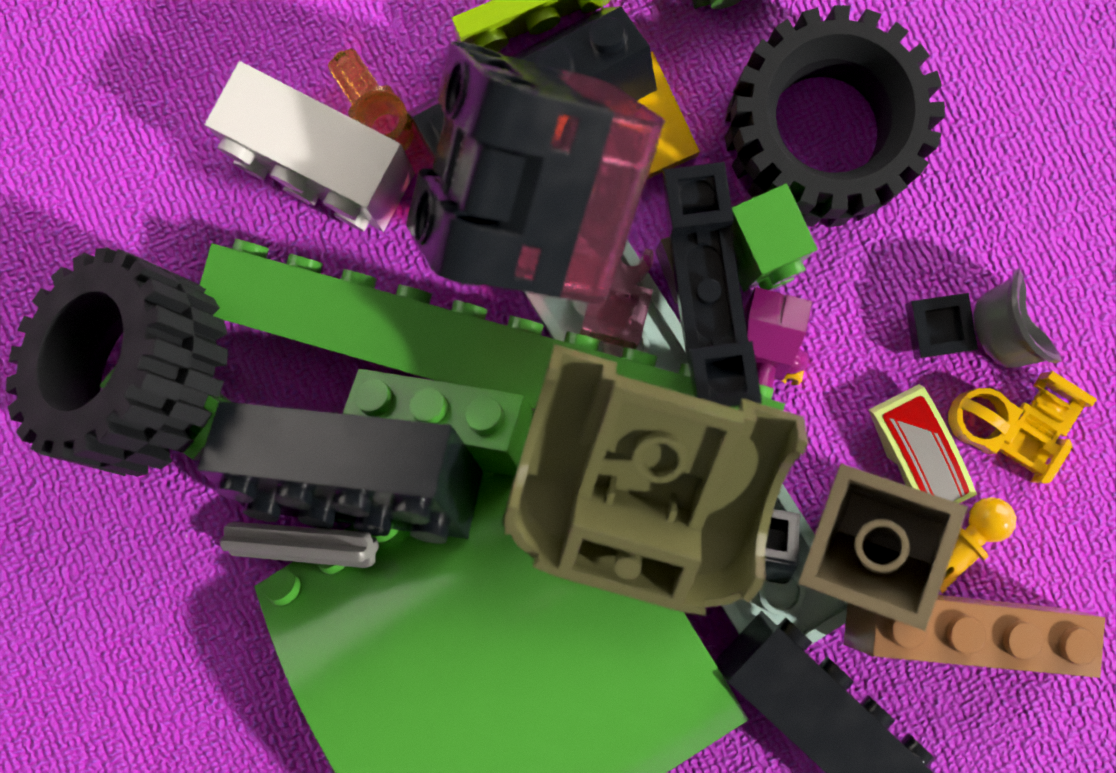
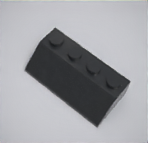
M621 6L601 8L511 56L558 68L566 74L565 82L584 97L605 104L614 112L657 90L649 44ZM437 96L407 111L412 124L433 161L445 119V113L441 109L442 105L437 101ZM560 114L552 146L573 135L577 118Z

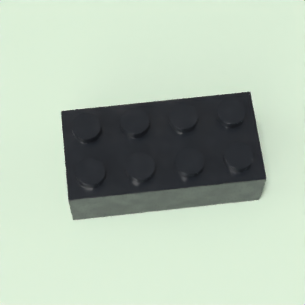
M219 401L197 469L218 486V494L239 502L244 506L243 513L257 520L277 522L280 515L298 517V521L305 525L323 529H332L334 522L353 524V527L358 531L368 532L370 535L388 536L390 529L409 531L410 535L416 539L437 544L446 543L448 536L469 538L483 470L452 425Z

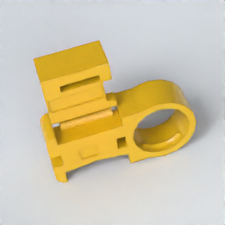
M1054 371L1041 373L1034 383L1033 387L1039 391L1030 405L1024 402L1018 407L1010 402L1001 392L991 388L968 390L959 394L952 401L948 411V424L952 433L960 441L973 445L985 454H997L1000 451L1034 473L1030 481L1031 483L1046 484L1054 479L1072 449V443L1069 439H1058L1060 435L1062 437L1067 436L1083 408L1092 407L1097 399ZM1045 387L1050 388L1057 394L1067 399L1069 402L1066 403L1065 401L1061 400L1054 394L1045 390ZM983 397L994 404L998 414L971 400V398ZM963 410L985 420L995 427V430L986 438L973 436L963 422ZM1048 458L1052 459L1049 464H1045Z

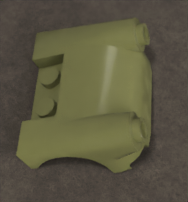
M554 344L502 517L505 534H510L515 543L534 559L532 567L559 578L676 611L706 615V607L729 605L740 599L750 603L761 590L765 581L766 541L780 489L790 468L804 454L809 443L804 416L745 399L741 400L738 409H734L617 375V362Z

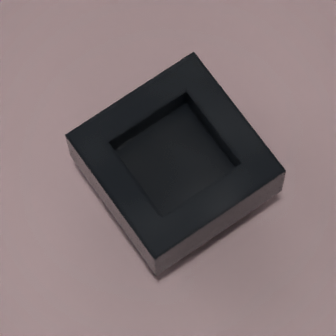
M969 293L915 300L905 304L914 360L978 350Z

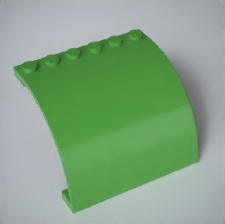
M483 471L468 539L448 536L446 543H429L412 537L409 531L390 529L388 536L371 535V537H375L378 540L379 549L375 553V563L367 568L293 561L254 586L271 640L285 676L315 738L335 773H667L749 719L684 612L559 578L532 567L534 559L515 543L510 534H505L502 521L514 476ZM353 524L344 529L349 531H358L353 527Z

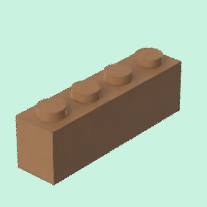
M938 595L927 629L923 631L847 603L843 645L873 657L1100 678L1105 617L1060 607Z

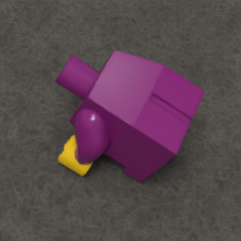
M758 287L754 288L744 309L748 341H753L759 384L773 388L774 378L780 379L784 383H786L787 379H792L791 385L802 383L804 369L809 363V356L799 348L807 331L812 301Z

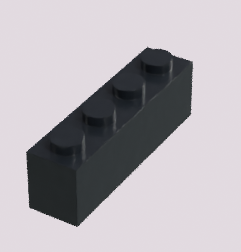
M761 611L714 661L727 682L826 773H933L928 767L936 758L909 733L901 741L893 735L888 728L895 720L869 695L859 703L847 691L854 681L828 656L818 664L805 651L813 642L786 617L777 625Z

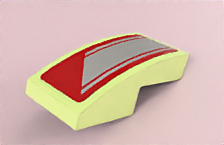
M918 384L869 409L887 458L897 464L906 486L959 504L977 495L957 446L925 387Z

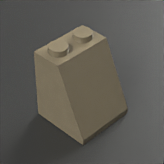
M840 463L798 584L926 631L968 506Z

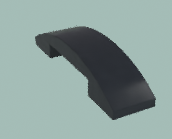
M725 162L664 169L663 181L671 258L694 396L731 408L739 407L742 399L761 404L762 398L753 341H748L731 226L734 219Z

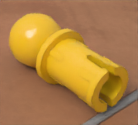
M991 497L983 498L973 505L969 511V526L966 529H960L940 588L941 593H944L978 558L985 561L989 557L982 548L986 542H1002L1011 536L1016 528L1017 517L1009 503L1003 499Z

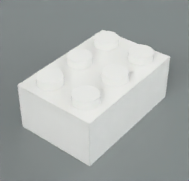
M241 61L238 62L204 124L220 140L217 149L233 158L235 166L261 180H264L267 174L270 173L273 179L285 185L284 191L311 206L315 205L318 198L321 199L323 204L335 211L334 216L337 219L362 232H365L368 224L384 232L415 174L401 143Z

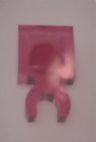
M622 244L620 251L611 260L606 259V268L612 278L596 274L579 334L616 346L636 350L640 344L653 292L652 289L638 286L637 283L641 282L648 274L654 257L653 251L645 248L639 265L628 266L620 257L623 248Z

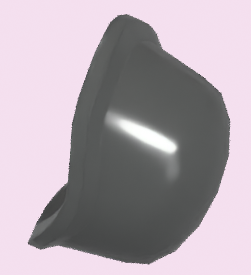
M1020 268L1014 270L1011 278L986 292L976 301L973 311L974 328L985 352L996 363L1006 368H1017L1044 361L1054 364L1062 362V358L1052 341L1033 323L1028 315L1026 308V285Z

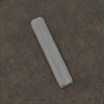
M245 522L228 523L224 527V536L219 540L221 549L228 551L232 556L367 568L375 563V553L379 549L378 540L375 537H371L368 532Z

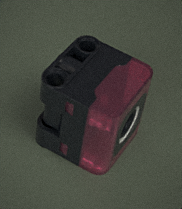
M450 41L437 95V101L442 105L441 109L445 113V119L432 169H421L418 172L406 226L429 268L436 275L463 285H487L587 303H606L609 300L665 120L619 87L606 81L505 56L478 45Z

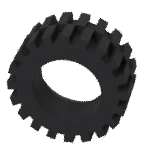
M834 5L825 21H821L817 7L803 11L794 28L788 19L774 28L768 42L762 39L752 52L727 107L725 121L731 122V125L725 135L727 151L736 149L737 157L731 166L737 178L739 179L746 174L750 176L753 183L747 192L752 198L787 183L807 226L813 227L822 218H828V227L842 226L854 216L859 221L872 215L920 176L929 164L924 159L937 149L942 133L931 130L945 118V101L930 102L929 99L942 86L938 71L923 75L920 66L930 55L921 43L910 52L900 43L909 31L899 23L895 22L888 33L877 28L881 13L869 9L864 11L858 22L849 20L850 6ZM815 77L837 79L855 88L869 103L876 120V145L868 163L854 170L836 173L820 171L799 161L785 146L777 127L776 109L779 96L793 84Z
M107 247L98 248L95 251V257L85 252L74 257V271L60 267L51 276L55 286L51 292L41 288L32 300L38 307L33 318L23 316L17 331L26 334L21 347L12 346L8 361L17 364L16 374L6 377V393L17 396V400L8 406L11 420L22 423L16 430L20 439L23 442L31 443L30 449L40 455L126 476V474L136 477L148 475L149 467L162 469L172 463L169 449L182 453L188 449L194 442L188 432L192 425L204 428L212 413L203 408L208 395L220 396L224 381L214 378V373L217 366L227 365L228 349L216 345V340L227 335L225 321L213 316L220 308L213 297L204 294L206 289L199 284L123 250L118 249L116 252ZM123 333V342L118 362L110 379L100 391V384L107 360L114 345Z

